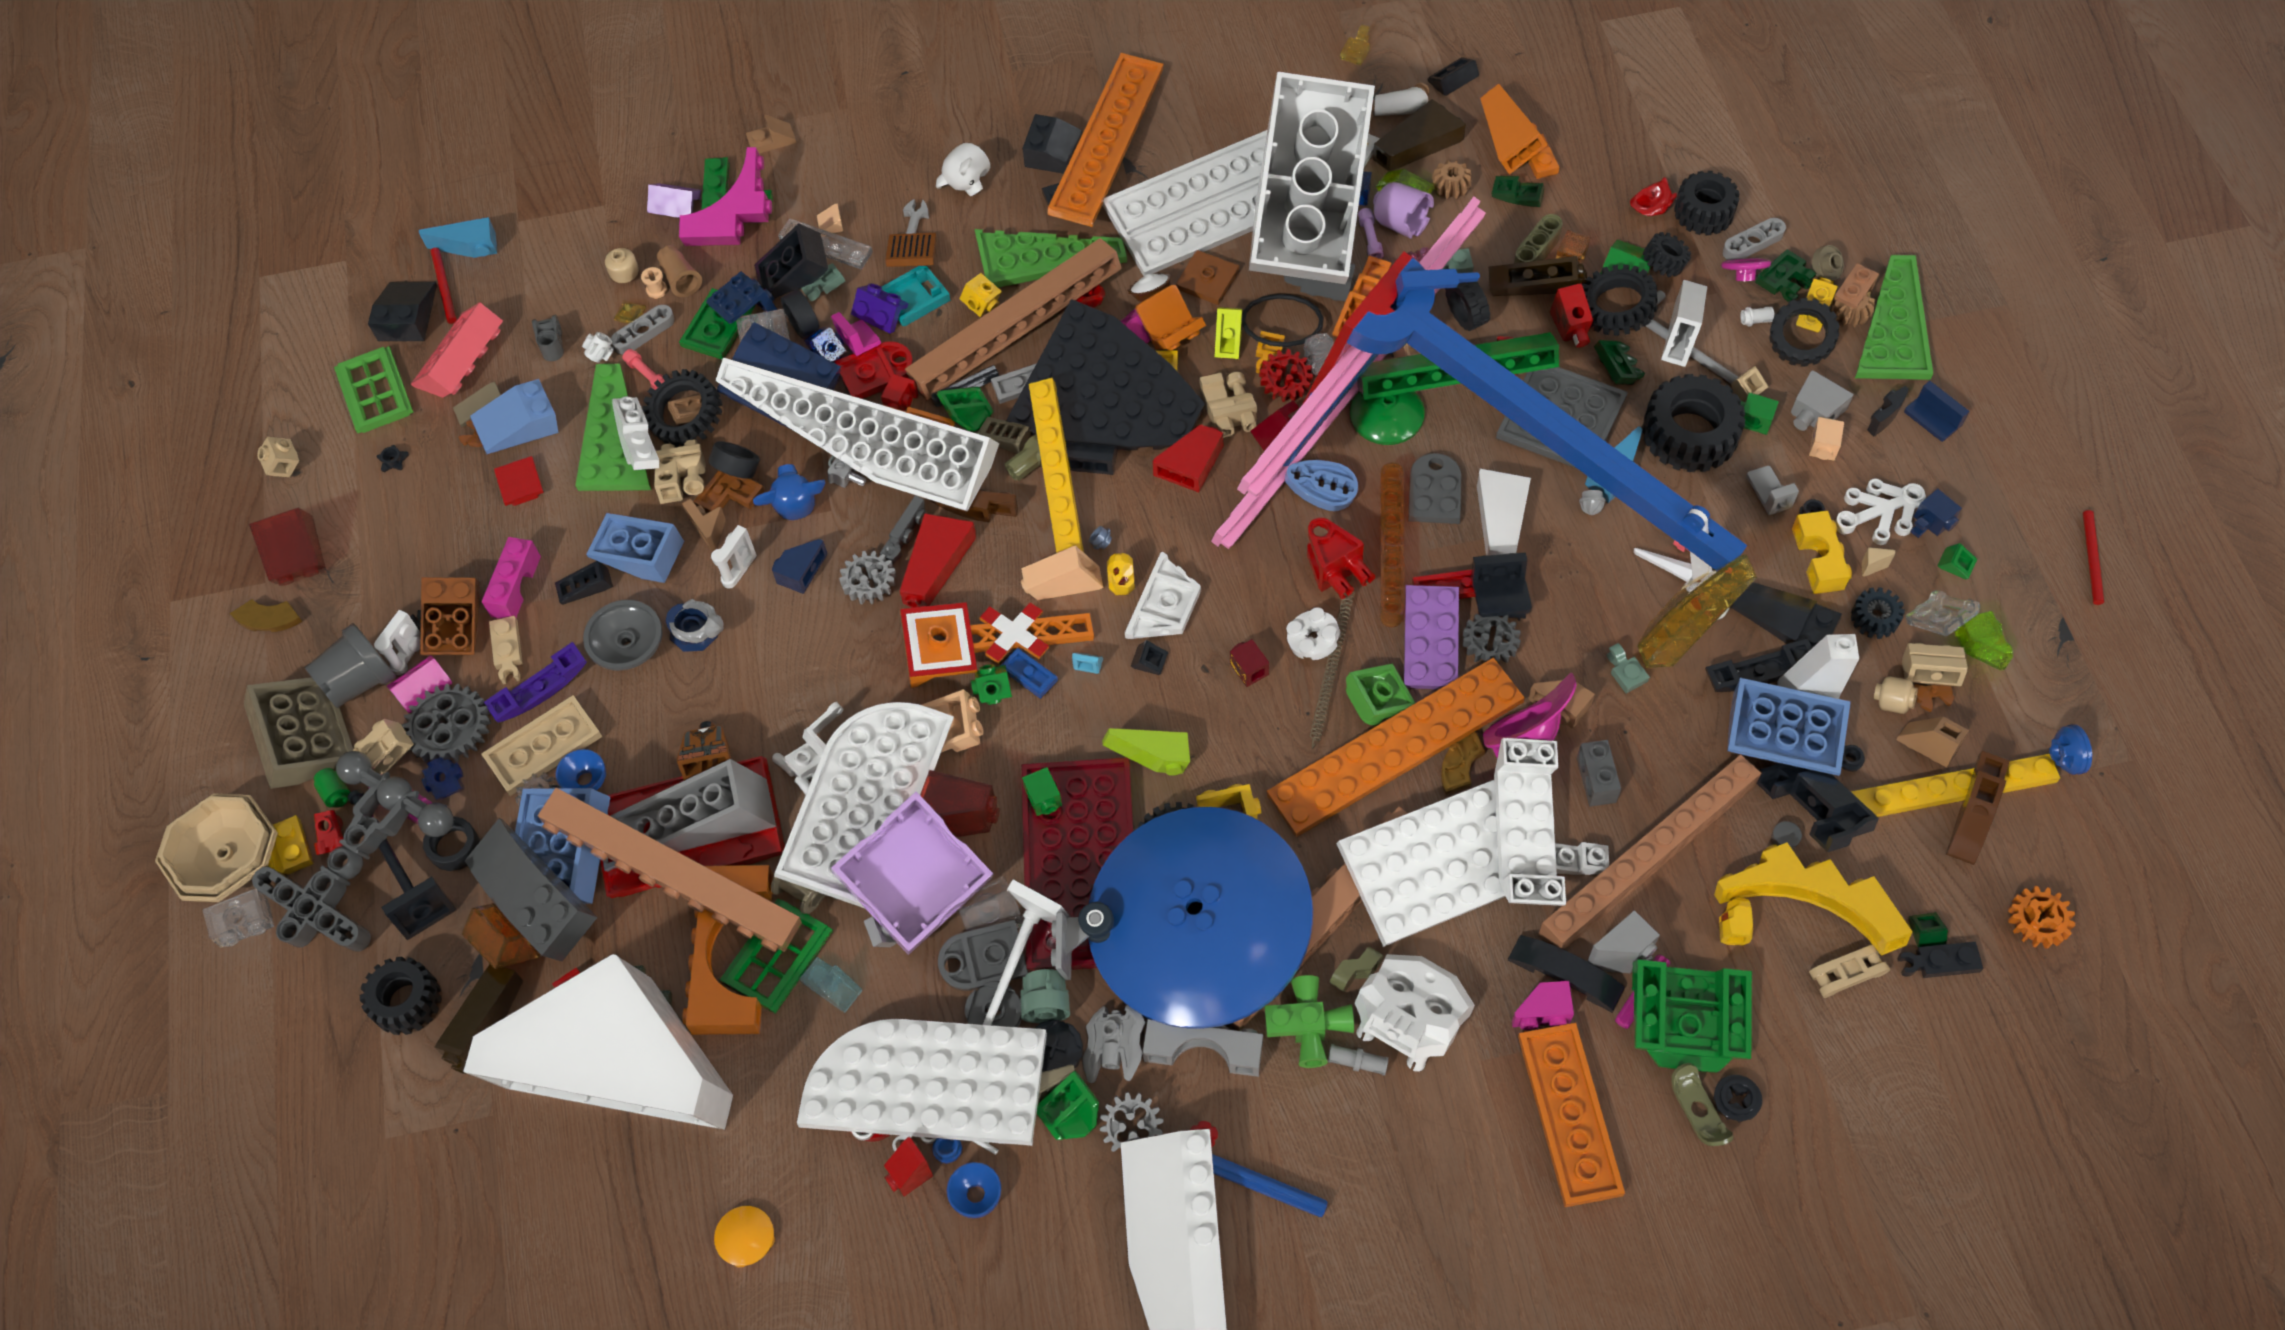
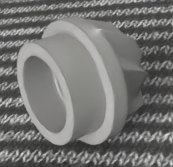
M1587 490L1582 492V498L1579 499V503L1583 512L1595 515L1601 512L1605 504V498H1603L1602 491Z

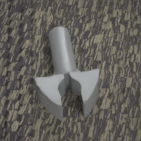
M915 199L911 200L904 207V217H910L906 234L916 233L921 218L929 219L928 208L924 200H922L921 208L916 212Z

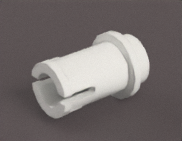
M1746 307L1740 314L1741 323L1748 327L1755 323H1770L1774 318L1773 307L1758 309Z

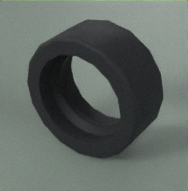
M794 290L781 297L784 312L792 327L801 338L819 331L820 326L817 317L807 298L800 290Z
M718 441L714 443L708 461L710 465L723 473L738 478L750 479L754 477L760 459L758 455L747 448L730 442Z
M453 816L454 823L448 832L462 831L467 836L464 847L458 853L447 857L438 854L437 845L445 835L439 837L425 835L423 838V849L427 857L441 870L455 871L468 866L465 860L480 842V838L472 825L460 817Z

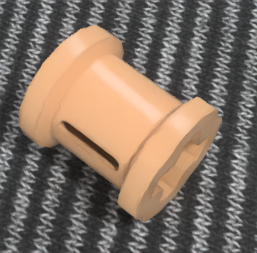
M656 267L647 268L641 274L642 282L647 285V295L654 299L663 297L668 291L666 283L662 281L663 274Z

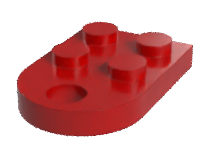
M883 342L858 356L851 354L834 362L841 366L840 377L849 395L863 399L884 391L893 374L909 378L905 368L913 364L911 352L903 344ZM898 357L906 358L903 362H894Z

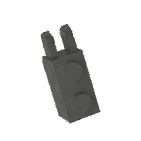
M1350 264L1349 277L1346 284L1284 276V280L1289 284L1301 287L1300 292L1311 296H1322L1335 301H1346L1352 285L1355 264Z

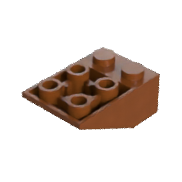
M421 578L420 655H475L480 582L476 578Z

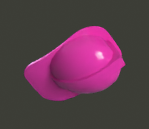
M1569 673L1554 690L1538 702L1497 721L1486 729L1483 733L1485 746L1492 748L1498 758L1502 738L1553 741L1560 725V712L1571 700L1577 686L1574 674Z

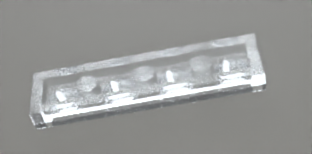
M790 218L778 234L779 240H781L800 223L821 233L827 258L861 270L873 253L871 246Z

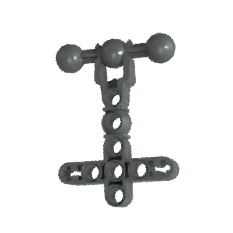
M349 751L338 759L336 764L337 775L344 783L352 785L363 783L369 789L353 807L355 816L344 833V839L339 841L342 846L336 847L330 852L326 860L327 868L322 865L320 867L321 871L315 873L305 887L270 867H262L253 875V886L288 910L276 927V935L279 940L297 948L308 945L319 931L337 944L352 951L359 952L366 949L371 941L370 932L335 908L344 896L346 886L351 884L348 879L354 878L361 872L364 865L363 857L368 860L370 858L368 855L373 853L387 836H395L409 813L418 818L419 828L425 835L430 837H439L447 834L454 823L453 813L447 805L441 803L427 805L418 799L419 792L412 791V787L406 779L395 776L390 777L389 772L380 775L372 770V763L365 753ZM379 804L383 808L391 810L380 823L378 819L372 818ZM364 836L363 841L359 843L360 838ZM348 858L347 863L342 867L343 862ZM271 881L277 883V885L273 887L270 883ZM331 882L330 887L326 890L327 884ZM314 905L313 910L309 913L310 908ZM335 918L333 925L329 927L330 922ZM297 928L296 934L292 937L293 931ZM350 931L354 936L351 938L345 934Z

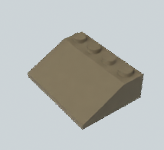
M312 677L247 685L244 707L270 789L299 785L313 779L317 772L325 768L336 770L338 759L344 753L353 750L340 708L334 706Z

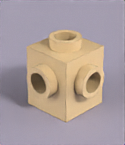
M267 437L263 445L258 449L257 456L266 475L290 478L299 462L297 451L294 449L291 439Z

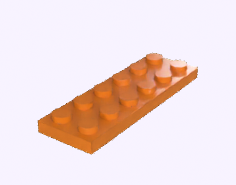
M1571 1023L1519 1033L1518 1039L1564 1207L1623 1197L1625 1194L1577 1024Z

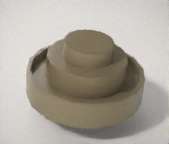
M1833 245L1821 246L1813 255L1812 267L1818 279L1825 278L1834 281L1843 272L1844 260L1837 247Z

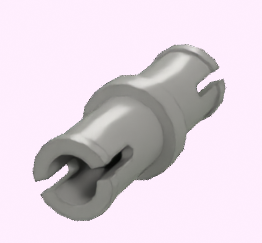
M1331 1044L1328 1063L1332 1062L1353 1067V1071L1359 1072V1069L1385 1076L1389 1057L1363 1052L1362 1048L1353 1050Z

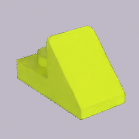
M1217 308L1215 357L1239 359L1242 337V309Z

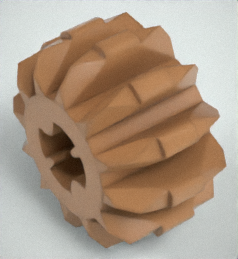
M1449 160L1445 164L1439 163L1437 169H1434L1432 174L1433 190H1437L1438 196L1445 195L1446 199L1453 196L1457 200L1459 195L1465 196L1472 183L1471 170L1467 169L1466 163L1458 164L1457 160L1454 163H1451Z
M1867 292L1858 307L1854 309L1835 300L1833 297L1831 312L1834 311L1836 314V321L1842 320L1844 326L1849 323L1855 328L1858 324L1864 325L1872 317L1875 299L1870 298V292Z

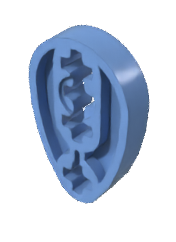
M1307 460L1293 463L1288 467L1285 474L1286 484L1298 496L1314 506L1328 511H1340L1347 508L1353 502L1358 491V481L1355 474L1348 467L1331 461ZM1295 472L1300 473L1299 480L1294 479ZM1319 479L1324 481L1323 487L1318 486ZM1331 483L1336 484L1335 491L1331 490ZM1343 487L1348 488L1347 494H1343Z

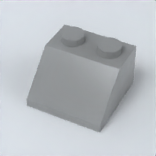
M1634 910L1593 946L1587 962L1604 972L1631 973L1634 961H1651L1653 959L1651 955L1658 948L1655 944L1660 935Z

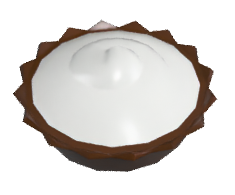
M1166 272L1146 274L1139 281H1135L1134 285H1130V289L1127 290L1128 294H1131L1137 301L1142 302L1168 287L1172 276Z

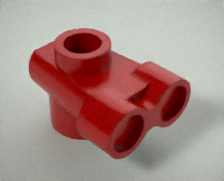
M335 810L314 814L317 843H314L316 855L329 853L336 847L342 846L339 841L344 839L341 831L343 821L340 816L336 815ZM325 820L329 823L327 830L324 828Z

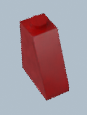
M1200 424L1154 458L1153 476L1199 493L1224 447L1223 432L1214 427Z

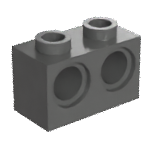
M1608 740L1582 743L1578 751L1577 762L1589 807L1616 803L1621 786Z

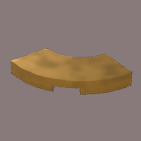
M251 599L230 613L237 623L255 632L257 630L279 632L303 622L287 601L278 605L265 606Z
M1476 731L1451 745L1444 757L1441 769V782L1445 796L1471 787L1470 767L1477 759L1485 755V749Z

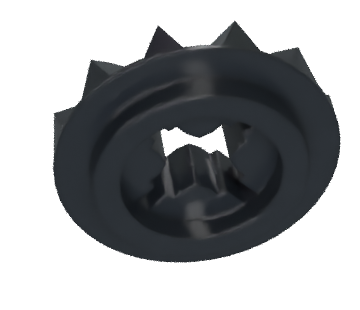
M1730 1075L1720 1080L1715 1087L1713 1100H1715L1717 1111L1725 1115L1727 1120L1732 1119L1740 1123L1752 1120L1759 1113L1762 1107V1094L1758 1086L1751 1079L1742 1075ZM1733 1092L1737 1096L1747 1094L1742 1101L1743 1106H1740L1739 1103L1729 1104L1733 1097Z

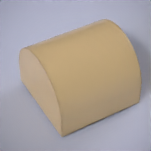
M1756 366L1750 368L1732 382L1734 394H1737L1740 400L1745 402L1749 392L1759 395L1769 387Z

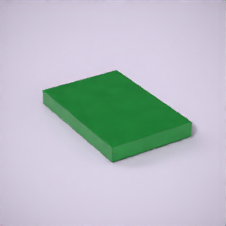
M712 288L679 343L683 348L723 360L754 310L755 305L734 323L729 324L707 304V299L715 291H718Z

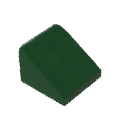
M1937 912L1909 916L1908 920L1918 948L1947 944L1948 929Z

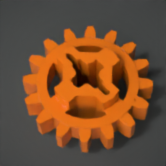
M2035 886L2031 892L2027 888L2024 889L2020 895H2017L2012 900L2013 904L2009 907L2008 912L2013 915L2009 918L2008 922L2017 925L2013 932L2014 934L2020 932L2023 934L2021 941L2025 942L2031 939L2033 947L2036 948L2041 942L2044 948L2048 949L2052 944L2059 946L2072 934L2071 930L2076 923L2071 921L2075 912L2067 911L2066 908L2070 902H2061L2059 900L2062 895L2060 892L2053 896L2049 887L2044 892H2041L2039 887ZM2044 912L2045 915L2040 922H2038L2040 915Z

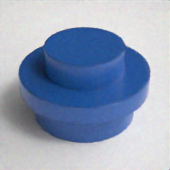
M937 1138L933 1143L932 1151L939 1162L948 1164L960 1157L962 1144L960 1140Z

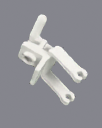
M838 702L831 704L822 716L808 728L804 729L802 738L807 743L785 757L780 753H775L772 757L773 762L785 770L789 776L796 777L795 782L805 795L810 786L809 779L813 778L826 747V744L817 734L843 712L844 709Z

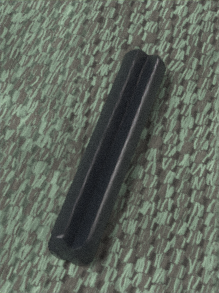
M991 365L939 391L981 387L990 383L992 378L998 377L999 373L996 367ZM937 392L933 393L931 399L936 407L943 405L937 396Z

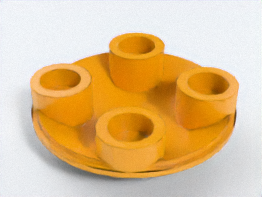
M740 1206L727 1212L719 1221L714 1234L715 1248L720 1257L738 1268H743L761 1260L775 1242L774 1228L770 1218L764 1211L753 1206Z

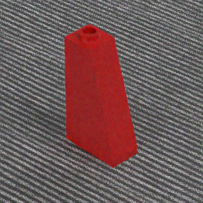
M924 514L900 588L903 604L911 608L931 605L975 541L976 531L974 522Z

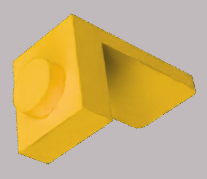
M1813 279L1806 298L1811 301L1817 299L1822 305L1825 303L1830 307L1838 286L1833 285L1834 282L1829 279ZM1799 315L1796 326L1816 333L1820 332L1823 325L1817 318L1810 315Z
M1234 784L1224 790H1207L1201 793V795L1196 796L1197 807L1218 808L1240 803L1243 814L1257 819V814H1261L1259 799L1253 798L1250 784Z

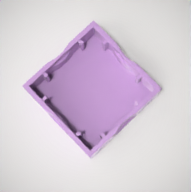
M917 791L891 813L876 832L861 840L831 867L832 873L908 955L990 881L993 873L973 851L949 831L944 820Z

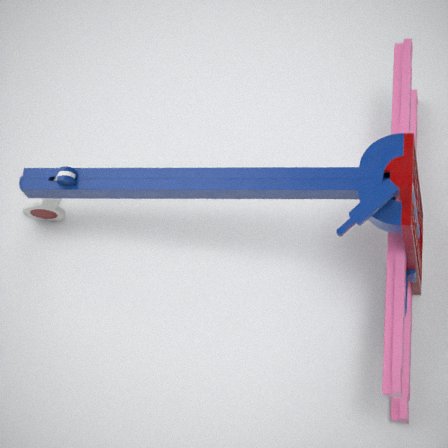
M1474 196L1463 212L1459 213L1420 262L1404 251L1347 319L1302 406L1259 457L1257 463L1242 478L1237 490L1244 495L1246 494V496L1232 511L1230 517L1216 531L1211 541L1217 547L1220 544L1227 549L1232 547L1284 483L1288 467L1293 463L1301 462L1338 414L1359 390L1357 385L1358 379L1371 363L1383 360L1387 354L1396 352L1408 344L1689 550L1693 581H1688L1681 589V597L1685 604L1694 612L1709 619H1721L1727 614L1729 604L1722 593L1713 587L1712 568L1721 575H1724L1730 568L1736 570L1745 558L1741 554L1747 547L1745 543L1710 518V513L1704 507L1690 504L1430 313L1435 295L1441 288H1456L1459 283L1477 282L1480 278L1478 272L1457 273L1456 269H1442L1486 214V212L1478 207L1481 201Z

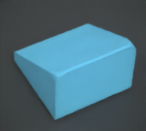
M1080 652L1073 653V668L1079 671L1098 674L1103 657Z

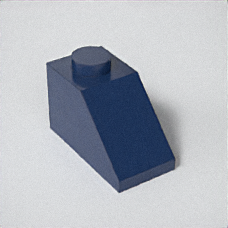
M817 539L784 550L781 557L775 560L772 567L776 583L804 594L828 554L824 541Z

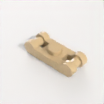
M1872 944L1811 969L1809 973L1813 980L1818 981L1821 987L1819 991L1823 998H1827L1874 977L1883 976L1890 971V968L1886 962H1882L1878 955L1879 952ZM1863 960H1868L1871 967L1867 968ZM1834 972L1838 980L1831 982L1827 974Z

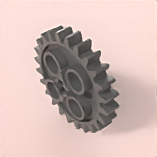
M446 684L442 691L438 686H435V693L431 694L426 690L425 699L417 697L416 701L419 704L417 706L409 705L412 714L404 715L408 723L402 724V727L406 731V735L414 743L410 750H412L417 758L421 757L424 762L431 760L434 765H437L440 759L447 765L450 758H453L458 763L459 755L462 754L468 758L469 749L473 751L478 750L475 745L476 742H485L481 734H488L490 732L485 726L491 724V720L488 717L490 711L486 707L483 698L476 691L472 692L468 686L462 689L459 684H456L452 690L450 685Z

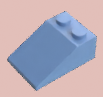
M539 379L512 387L470 415L486 454L559 433L555 412Z
M606 513L586 555L589 558L638 578L665 583L684 540L674 524Z

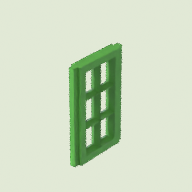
M389 346L386 348L381 347L338 363V366L334 367L357 433L368 432L410 416V413L414 412ZM380 360L384 372L371 376L367 364ZM363 366L367 378L354 383L350 371ZM387 378L391 390L378 395L374 382ZM369 384L373 397L360 401L356 389ZM393 396L397 409L384 413L381 400ZM376 403L380 415L367 420L363 407Z

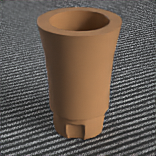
M668 245L660 249L657 253V259L660 262V268L669 282L672 293L677 297H688L696 293L702 284L701 275L689 264L675 246Z

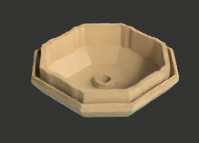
M212 794L166 827L155 862L182 901L220 902L252 880L257 870L262 867H268L278 832L251 795Z

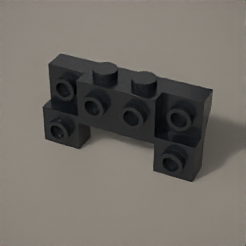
M1783 763L1759 770L1761 775L1756 784L1772 799L1790 794L1817 820L1813 823L1809 835L1827 852L1850 845L1853 837L1875 830L1879 818L1832 774Z

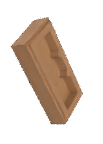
M701 395L668 402V409L676 425L690 422L696 417L701 408Z

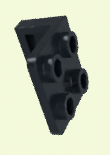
M1526 552L1473 557L1471 580L1478 613L1481 617L1528 614L1531 612L1532 604L1525 579L1528 562Z

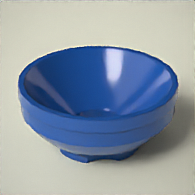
M2076 724L2061 727L2051 741V747L2049 748L2051 759L2055 761L2057 766H2060L2069 774L2079 775L2087 773L2092 764V748L2087 734Z
M586 749L572 751L559 762L556 769V780L560 788H592L597 791L604 783L606 777V768L602 758L597 753ZM582 774H592L590 783L586 785L578 784V778Z
M977 1162L967 1163L960 1166L951 1175L947 1184V1197L950 1205L960 1215L967 1218H980L989 1214L997 1206L1001 1197V1182L996 1172L988 1165ZM976 1186L983 1188L985 1196L980 1202L973 1203L968 1200L967 1195L971 1188Z

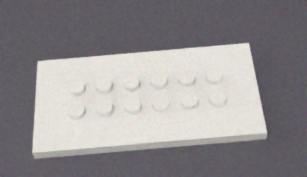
M1267 130L1104 198L1102 206L1143 276L1156 273L1191 258L1197 250L1205 252L1253 231L1256 197Z

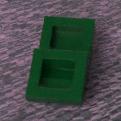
M1496 176L1491 194L1492 197L1508 203L1540 207L1545 189L1544 183H1520L1519 176Z

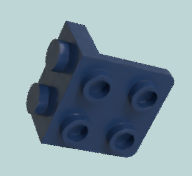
M742 271L733 276L729 282L707 299L709 307L729 324L734 323L755 304L770 316L778 311L773 304L775 300L773 295L767 289L763 290L762 286L754 278L751 280Z

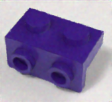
M870 283L857 288L851 315L890 334L895 332L900 310L906 309L909 303L901 300V296L887 293L882 290L881 286Z

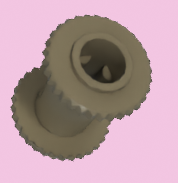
M774 877L771 883L773 894L777 895L786 891L801 901L800 911L803 914H809L814 911L825 897V894Z

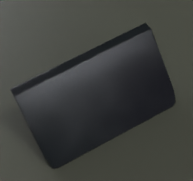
M1461 57L1429 76L1427 80L1442 95L1447 96L1479 76L1476 60Z

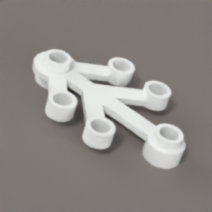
M1879 479L1869 481L1866 487L1867 493H1863L1857 488L1847 490L1844 500L1848 505L1854 506L1860 502L1873 507L1857 514L1850 511L1840 512L1835 520L1837 531L1840 534L1852 533L1857 525L1881 516L1879 526L1872 536L1873 542L1877 545H1884L1888 542L1890 538L1889 528L1895 509L1903 507L1902 517L1897 521L1894 530L1898 535L1906 536L1913 527L1911 520L1914 509L1918 508L1920 503L1926 499L1924 489L1918 484L1912 483L1900 488L1883 483ZM1884 493L1896 498L1887 500L1877 496ZM1900 525L1906 526L1907 529L1901 528ZM1877 534H1881L1885 538H1880Z

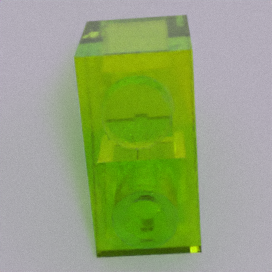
M1989 611L1961 617L1954 632L1961 647H1964L1965 654L1998 670H2005L2013 658V650L2011 645L2006 642L2002 633V625L1996 620L1993 612Z

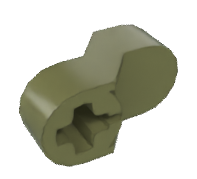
M1369 946L1359 959L1343 960L1333 973L1330 983L1345 992L1354 979H1366L1371 974H1374L1381 964L1384 955Z

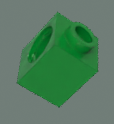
M1749 392L1746 402L1741 401L1740 404L1745 410L1744 428L1767 435L1779 401Z
M1047 767L1022 777L1024 790L1037 816L1051 814L1058 807L1062 806L1060 793Z

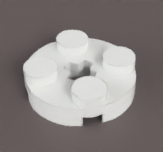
M1313 608L1300 614L1288 623L1286 628L1287 641L1292 652L1304 659L1303 657H1311L1312 660L1325 658L1336 649L1338 645L1337 640L1340 637L1337 621L1331 614L1324 612L1322 608ZM1318 631L1317 638L1308 637L1311 632Z

